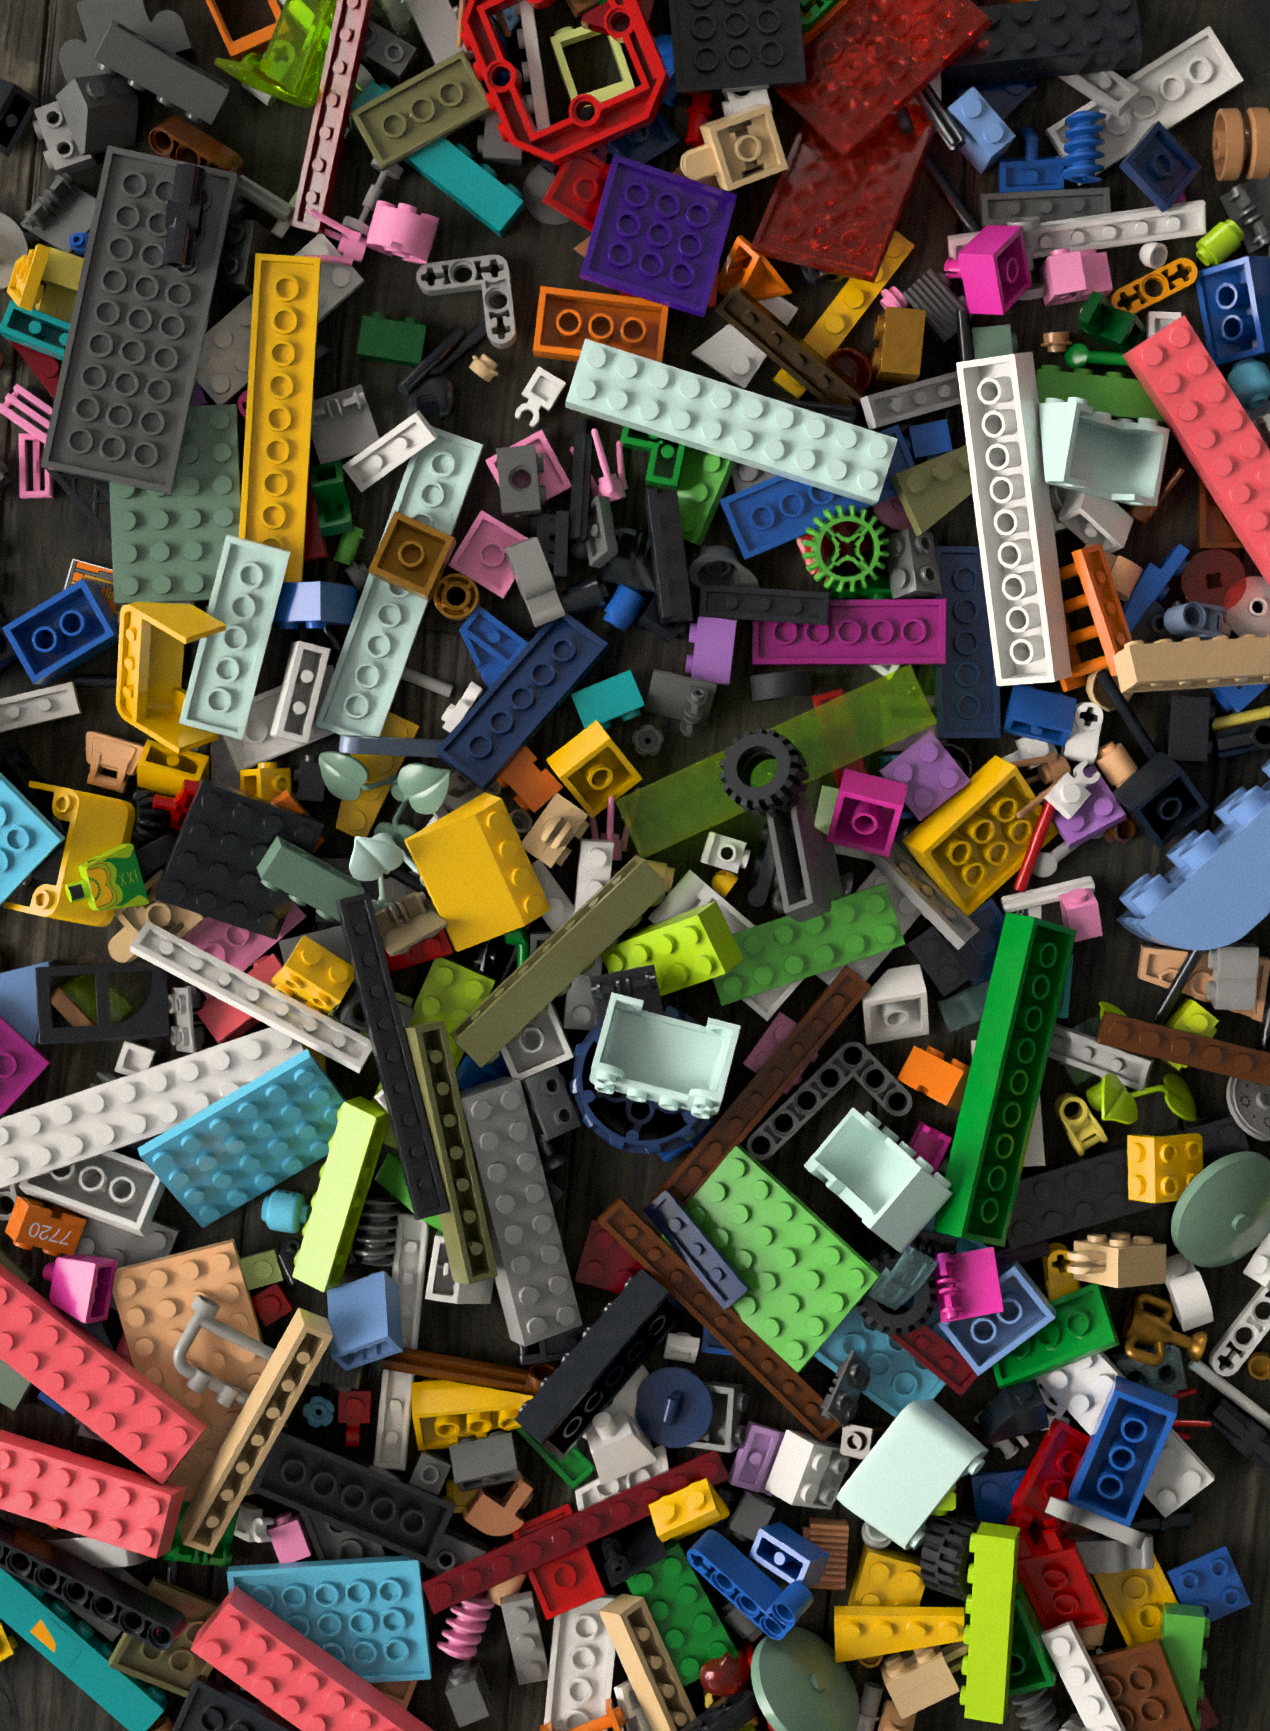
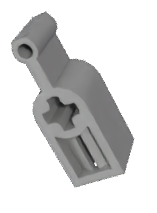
M531 537L503 548L534 626L537 627L565 616L538 538Z
M1098 1534L1066 1535V1538L1070 1537L1071 1541L1075 1540L1090 1574L1116 1573L1126 1569L1154 1568L1153 1536L1151 1534H1146L1141 1549L1134 1548L1110 1537L1100 1538Z

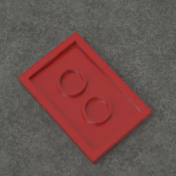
M589 152L563 163L541 202L592 232L610 165Z
M568 1503L525 1522L518 1530L512 1533L514 1539L574 1513L571 1504ZM587 1544L527 1571L546 1620H550L607 1595Z

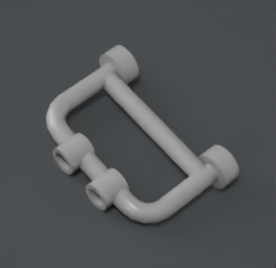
M197 1295L191 1305L195 1313L175 1346L173 1364L179 1373L189 1379L187 1386L193 1391L204 1394L208 1388L218 1393L215 1400L221 1405L232 1408L236 1402L244 1406L250 1394L242 1391L230 1382H224L214 1377L205 1369L190 1365L186 1361L188 1349L201 1327L268 1361L275 1349L214 1319L220 1306L203 1295Z

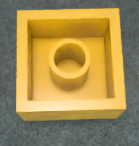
M597 720L546 759L558 778L591 818L608 807V798L610 796L617 800L643 779Z
M864 1543L848 1599V1606L919 1607L925 1588L920 1574L921 1558L888 1548L872 1549Z

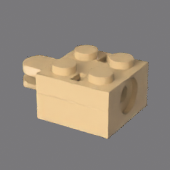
M764 104L754 105L699 126L705 144L686 151L680 161L681 170L689 179L700 181L715 175L719 189L726 191L789 169L770 107Z
M556 792L523 839L522 845L527 852L550 868H553L555 863L562 866L572 851L567 847L574 837L580 840L590 826V823L586 821L589 815Z
M161 869L144 884L146 893H150L147 896L149 904L116 909L115 916L125 927L111 938L108 950L111 957L117 962H132L138 957L130 952V946L146 921L183 940L207 918V916L154 898V893L164 869Z
M1111 1232V1237L1107 1238V1235L1088 1234L1087 1240L1074 1241V1251L1067 1252V1259L1074 1260V1263L1067 1264V1272L1073 1273V1279L1114 1288L1166 1283V1244L1153 1242V1237L1133 1236L1131 1238V1233Z
M960 1641L954 1642L942 1649L940 1645L910 1650L902 1655L901 1653H894L884 1659V1663L879 1665L884 1684L901 1719L960 1691L953 1673L962 1669L964 1654L968 1655L969 1645Z

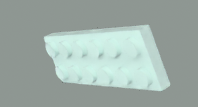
M229 534L226 535L207 614L226 624V631L200 639L179 724L239 740L243 739L291 551Z

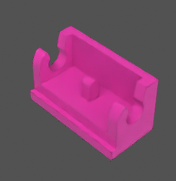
M919 1121L908 1146L917 1152L913 1157L915 1160L920 1156L934 1168L931 1172L934 1175L952 1137Z

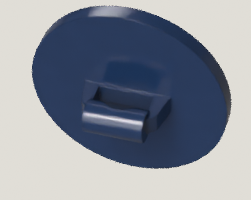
M677 1366L664 1367L647 1376L638 1388L635 1408L638 1424L643 1432L657 1444L670 1448L691 1445L699 1440L711 1425L714 1414L712 1394L704 1380L693 1371Z

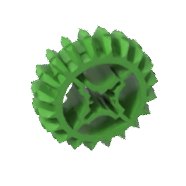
M836 505V516H833L829 509L823 510L826 521L823 522L819 517H814L813 522L818 526V529L815 530L807 527L805 530L807 534L813 535L812 541L802 540V545L811 547V552L802 553V558H813V562L806 566V570L813 571L816 568L818 569V572L813 577L817 582L826 576L823 586L827 589L836 581L835 588L837 592L843 591L845 583H847V588L850 592H855V581H858L862 588L868 587L865 576L868 575L872 580H877L878 575L873 571V568L876 567L884 570L886 567L885 564L878 562L879 556L889 557V552L880 550V545L889 544V539H878L877 536L885 531V527H872L878 520L874 515L865 521L867 516V509L861 508L857 516H855V505H848L846 514H844L842 505ZM844 521H851L860 526L856 531H852L844 537L831 528L833 525ZM866 534L870 542V554L867 561L864 560L859 551V546ZM824 535L832 546L831 553L825 563L820 552L821 541ZM837 540L844 543L851 542V554L854 557L846 554L840 555L838 551L841 550L838 548L840 543ZM844 561H849L860 569L850 575H836L831 572L835 566H839Z

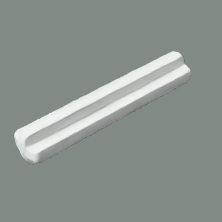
M1091 876L1027 890L1026 892L1002 896L1001 906L1005 913H1011L1060 901V894L1068 893L1077 888H1090L1094 893L1095 884Z

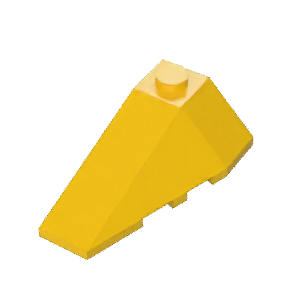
M426 1379L421 1382H412V1418L418 1451L449 1448V1446L457 1445L460 1439L473 1435L478 1440L486 1438L489 1431L498 1428L506 1431L520 1428L522 1426L514 1419L517 1417L520 1407L527 1400H531L533 1396L448 1380Z

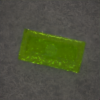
M94 975L73 976L61 989L97 1023ZM109 985L112 1025L118 1024L133 1007Z

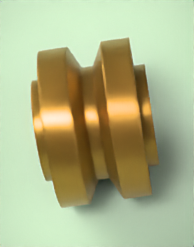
M455 573L443 577L434 592V603L443 616L451 620L467 619L480 602L477 586L469 577L463 574ZM453 589H462L465 592L466 598L461 605L454 606L449 603L448 595Z

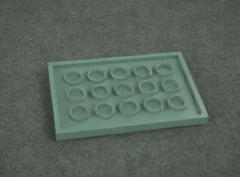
M237 404L190 407L172 495L109 482L114 604H130L136 601L158 603L210 601L226 535L239 537L241 473Z

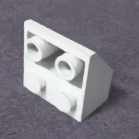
M437 1230L434 1238L425 1299L453 1304H490L494 1278L470 1285L453 1282L443 1232Z
M786 1430L765 1490L790 1505L831 1510L833 1503L837 1499L838 1490L843 1476L849 1467L851 1457L841 1455V1445L828 1440L822 1443L814 1435L807 1432Z

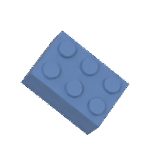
M1014 1260L998 1272L1005 1312L941 1323L939 1318V1327L978 1376L1056 1318V1309L1017 1260Z

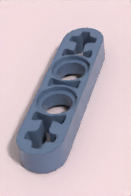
M340 735L339 752L440 758L435 753V750L444 740Z

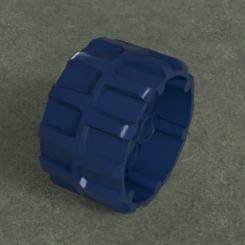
M662 1004L664 1016L700 1025L694 1018L680 1009ZM598 1019L595 1020L596 1024L591 1028L584 1040L577 1044L574 1051L576 1058L573 1079L570 1082L571 1093L575 1096L576 1103L583 1116L582 1121L585 1125L610 1143L612 1147L639 1154H656L671 1151L690 1143L715 1117V1115H711L709 1119L698 1118L691 1115V1111L678 1108L676 1111L667 1110L660 1107L659 1102L646 1099V1103L650 1107V1113L643 1120L637 1119L633 1114V1107L637 1102L626 1097L627 1094L620 1098H614L611 1094L591 1090V1066L600 1037ZM605 1097L609 1102L627 1103L626 1115L634 1123L633 1130L628 1131L627 1135L614 1129L602 1117L595 1105L600 1103L602 1098ZM657 1109L666 1114L675 1115L681 1113L683 1120L687 1123L686 1126L676 1133L657 1140L646 1141L645 1133L642 1131L643 1125L654 1120Z

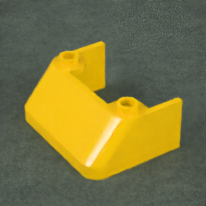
M136 601L124 605L120 611L116 707L120 716L126 722L178 754L218 740L219 734L179 724L187 693L182 688L184 643L187 644L226 631V624L191 604Z
M30 781L29 787L54 793L52 801L54 815L60 820L70 822L56 886L43 884L37 887L32 895L30 905L5 901L3 908L95 927L109 925L115 916L116 909L92 910L88 905L87 899L70 903L65 885L81 880L78 870L79 864L119 844H130L136 816L133 805L121 799Z

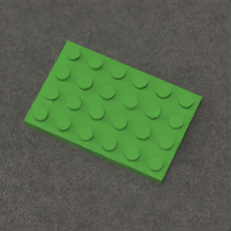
M735 1145L685 1206L752 1288L731 1308L747 1326L797 1373L804 1369L882 1276L741 1145ZM662 1234L661 1237H662L663 1239H665V1240L669 1243V1241H668V1240L665 1238V1236Z

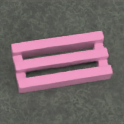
M16 384L13 387L14 392L12 394L8 393L5 397L6 401L3 404L0 403V413L45 444L47 435L10 409L12 406H15L48 429L50 421L18 399L21 397L50 418L53 408Z
M19 433L20 498L54 499V478L46 469L45 491H41L40 440L30 433ZM27 440H33V491H28Z

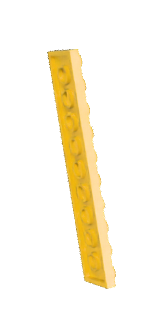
M255 253L239 537L291 551L283 583L303 582L321 258Z

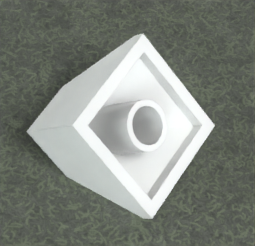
M920 964L888 969L862 997L866 1045L929 1034L927 991Z

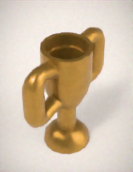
M1139 1292L1134 1297L1133 1307L1130 1309L1124 1324L1123 1336L1127 1338L1124 1348L1126 1355L1132 1360L1153 1367L1159 1366L1164 1362L1165 1345L1171 1343L1187 1349L1189 1358L1197 1363L1204 1353L1207 1333L1199 1331L1190 1337L1173 1331L1169 1325L1174 1311L1171 1302L1166 1298L1149 1292ZM1143 1304L1162 1310L1164 1313L1159 1317L1145 1311ZM1140 1342L1146 1345H1153L1156 1354L1136 1348L1135 1344Z

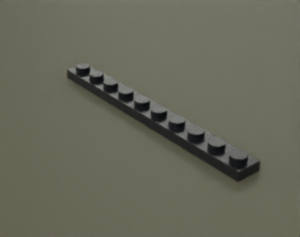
M370 892L336 900L415 1220L449 1212Z

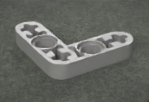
M485 255L424 264L419 268L416 275L417 283L420 290L426 295L436 296L482 290L486 331L490 343L499 349H505L514 344L517 338L511 276L507 261L502 256ZM492 265H498L499 270H501L498 272V277H492L489 272L492 270ZM477 266H480L482 272H486L481 273L483 280H478ZM460 268H468L472 271V277L469 281L460 283L454 279L456 271ZM446 270H448L451 284H446L444 278L446 277L444 273ZM430 273H434L436 278H440L436 279L435 285L429 286L427 281H423L428 279ZM494 295H504L507 298V304L501 309L492 308L489 303ZM497 318H503L506 331H510L505 333L504 339H499L498 334H493L499 331Z
M1050 1496L1045 1512L1052 1516L1081 1525L1137 1549H1141L1146 1536L1145 1533L1056 1497Z

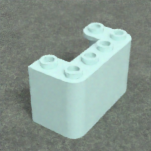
M853 1107L804 1164V1167L812 1175L824 1182L826 1187L838 1195L856 1212L871 1231L902 1254L953 1194L948 1189L952 1184L939 1172L932 1175L931 1172L934 1168L922 1157L919 1156L915 1160L913 1157L917 1152L904 1141H901L898 1145L896 1142L900 1137L887 1126L882 1130L879 1129L882 1123L870 1112L867 1111L862 1115Z

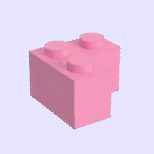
M1070 248L1054 250L1050 252L1051 256H1048L1038 269L1040 283L1045 285L1046 296L1043 297L1045 307L1087 300L1092 291L1108 296L1113 290L1107 253H1097L1096 249L1070 252Z

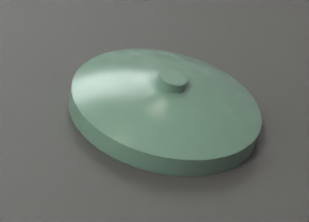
M1256 1152L1233 1153L1207 1166L1189 1183L1176 1204L1171 1220L1172 1241L1177 1250L1189 1262L1208 1268L1227 1265L1251 1252L1265 1239L1270 1232V1160Z
M793 1626L781 1640L772 1639L767 1635L759 1642L751 1662L752 1686L763 1715L775 1731H856L860 1713L856 1687L844 1662L835 1663V1650L826 1641L811 1631Z

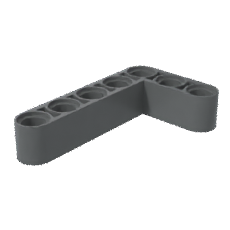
M852 1039L845 1040L752 1129L746 1137V1148L757 1160H766L771 1157L852 1077L893 1116H903L910 1111L913 1103L912 1096L861 1043ZM855 1046L860 1050V1058L855 1063H847L844 1060L843 1055L848 1047ZM826 1069H834L837 1072V1080L832 1085H824L821 1082V1074ZM873 1069L880 1070L883 1076L880 1084L876 1086H870L866 1082V1075ZM805 1091L812 1092L815 1096L814 1103L807 1108L799 1106L797 1101L798 1096ZM896 1092L903 1093L905 1097L904 1104L897 1109L891 1108L888 1103L889 1097ZM780 1114H788L792 1117V1123L786 1130H780L775 1127V1119ZM758 1136H764L769 1140V1147L764 1152H756L752 1149V1141Z

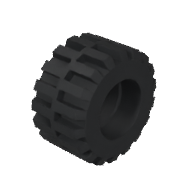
M756 728L755 734L748 730L743 732L744 738L739 739L735 737L732 740L734 746L731 749L726 747L723 753L727 757L725 760L720 759L719 767L724 770L719 773V779L724 783L722 788L725 793L751 815L754 813L758 817L765 818L766 813L771 817L778 816V810H782L784 813L791 810L789 804L792 801L797 805L801 800L798 797L799 792L805 793L807 788L803 780H809V772L804 769L808 765L801 756L802 753L783 734L780 735L772 729H769L767 732L763 728ZM777 759L778 766L773 779L764 786L751 787L750 779L754 768L764 760Z
M887 1253L871 1260L869 1264L882 1276L857 1305L862 1318L875 1330L890 1335H903L920 1328L930 1318L936 1304L937 1291L934 1278L927 1267L915 1257L903 1253ZM894 1274L906 1277L912 1283L915 1291V1298L911 1307L905 1312L898 1314L885 1311L881 1308L876 1298V1289L879 1282L886 1276Z
M948 1511L947 1515L937 1517L926 1535L921 1551L920 1574L925 1586L966 1601L967 1595L972 1594L973 1584L967 1582L969 1564H974L975 1553L969 1552L970 1537L972 1532L977 1533L980 1523L986 1521L956 1511Z

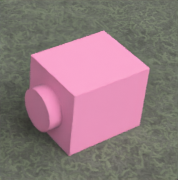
M1077 888L1059 895L1063 926L1077 930L1074 942L1103 936L1098 902L1090 888Z
M288 1511L273 1518L274 1525H270L268 1534L272 1537L271 1542L280 1564L293 1563L312 1555L314 1547L300 1512L292 1515L291 1511Z

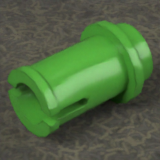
M354 526V531L343 533L333 560L351 566L361 539H365L362 536L364 529Z

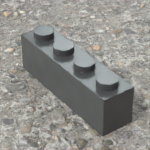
M114 19L111 20L94 54V60L99 62L97 66L101 70L113 76L117 72L128 78L127 83L141 92L148 89L157 94L156 99L167 107L174 108L176 105L187 111L185 115L198 124H203L205 121L212 125L229 93L228 83Z

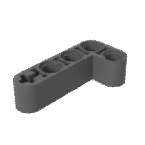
M74 1532L37 1536L99 1569L138 1565L152 1558Z

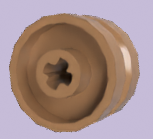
M1249 107L1243 116L1237 108H1220L1217 111L1213 127L1212 155L1214 172L1218 181H1236L1241 173H1243L1247 180H1265L1268 177L1270 171V112L1267 107Z

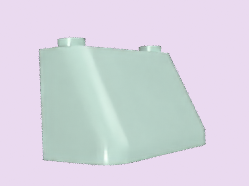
M933 1399L916 1400L908 1404L896 1417L837 1495V1500L903 1549L913 1548L915 1550L925 1541L927 1525L924 1523L960 1477L966 1476L969 1473L973 1476L983 1467L985 1461L982 1458L989 1450Z

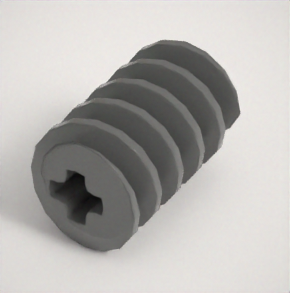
M382 1197L366 1198L365 1205L369 1206V1210L362 1211L361 1216L367 1219V1223L358 1224L357 1227L365 1231L366 1235L356 1237V1241L364 1244V1248L354 1250V1254L363 1257L360 1263L372 1266H393L394 1260L386 1255L395 1252V1247L388 1242L397 1239V1234L390 1230L397 1228L399 1222L391 1217L399 1215L400 1209L392 1204L399 1203L400 1201Z
M1048 1687L1018 1694L1011 1699L1012 1705H1022L1021 1708L1015 1711L1016 1716L1027 1718L1020 1722L1019 1726L1021 1729H1030L1031 1731H1058L1060 1729L1061 1722L1059 1717L1055 1715L1057 1710L1055 1705L1051 1703L1053 1698L1051 1693L1047 1691Z

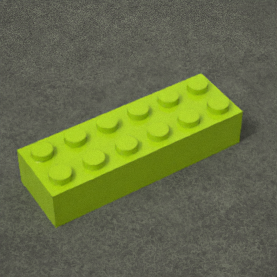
M443 956L433 961L413 1009L415 1012L409 1025L428 1020L445 1021L456 1073L465 1051L454 1041L449 1033L491 994L497 979ZM381 1081L374 1097L382 1090ZM373 1097L372 1102L380 1105L379 1102ZM389 1121L383 1143L397 1149L391 1121Z

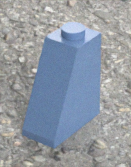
M54 960L0 973V1015L33 1045L38 1043L35 967L56 966ZM49 977L50 993L54 977Z

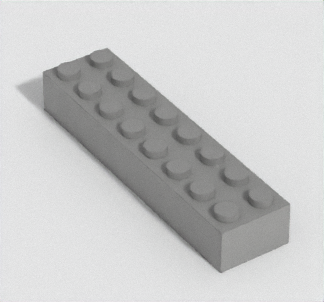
M504 1076L459 1091L498 1274L494 1278L510 1340L526 1347L583 1325L520 1080Z

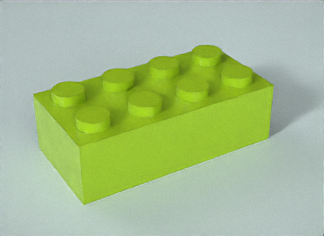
M717 901L618 937V943L611 950L603 951L600 954L609 973L654 964L660 996L724 975L744 960Z

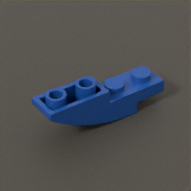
M1180 543L1171 549L1159 568L1151 562L1142 568V574L1130 600L1126 601L1123 606V612L1130 633L1153 601L1160 603L1170 589L1166 585L1173 575L1178 577L1187 566L1189 561L1185 557L1190 550Z

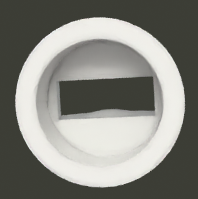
M1158 242L1145 243L1139 252V258L1142 263L1152 269L1161 268L1168 256L1167 247Z

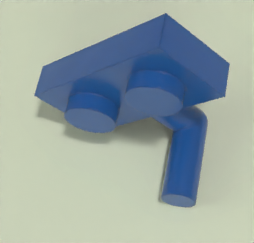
M1024 126L1020 133L1025 140V158L998 159V192L1064 190V178L1062 176L1064 157H1038V136L1031 126Z

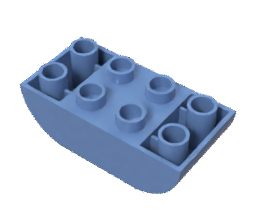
M1270 759L1261 768L1269 778ZM1270 780L1261 788L1256 785L1248 791L1242 786L1223 800L1214 810V813L1223 823L1212 833L1210 830H1206L1199 834L1196 830H1193L1177 842L1166 854L1175 866L1164 877L1158 874L1152 878L1146 873L1131 884L1119 897V900L1126 906L1127 910L1116 921L1129 932L1146 941L1195 951L1217 949L1234 943L1243 938L1270 913Z

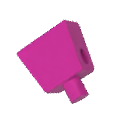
M73 1254L60 1256L55 1260V1263H48L43 1270V1279L51 1282L50 1302L84 1324L107 1320L118 1261L97 1256Z

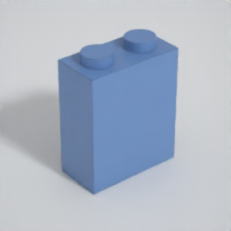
M974 86L947 109L965 136L966 144L959 148L960 152L978 173L982 175L998 159H1001L1006 154L1016 135Z
M385 1271L372 1273L367 1277L350 1283H344L327 1291L328 1322L333 1334V1338L330 1341V1357L345 1371L403 1351L399 1286Z

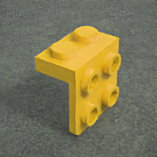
M304 935L299 940L285 965L271 978L268 985L326 1016L341 1002L355 977L350 964Z
M1198 1133L1160 1137L1141 1134L1127 1135L1129 1200L1148 1203L1178 1201L1189 1183L1203 1170L1202 1136Z
M707 1478L693 1482L688 1487L671 1495L663 1496L658 1501L648 1505L657 1536L662 1543L669 1539H682L727 1518L730 1514L728 1507Z

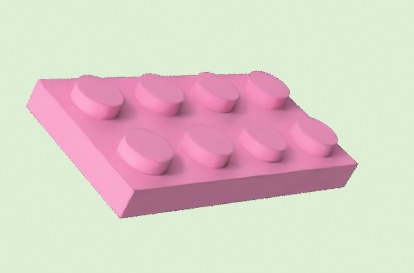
M293 901L277 940L207 917L183 940L244 972L302 922L307 915ZM200 989V991L206 996L207 999L212 996L211 994Z

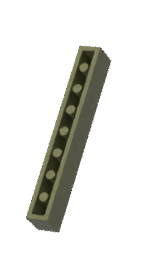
M636 854L460 1022L449 1035L480 1068L485 1064L493 1063L500 1056L501 1049L509 1041H516L524 1033V1027L532 1019L540 1018L547 1011L548 1004L556 996L564 995L571 988V982L579 974L587 973L594 966L595 959L603 951L611 950L618 943V937L626 929L634 928L641 921V915L650 906L658 905L664 899L665 892L670 887L643 858Z
M428 1020L405 1026L403 1028L449 1212L439 1214L453 1282L470 1285L497 1277L496 1264L445 1021Z

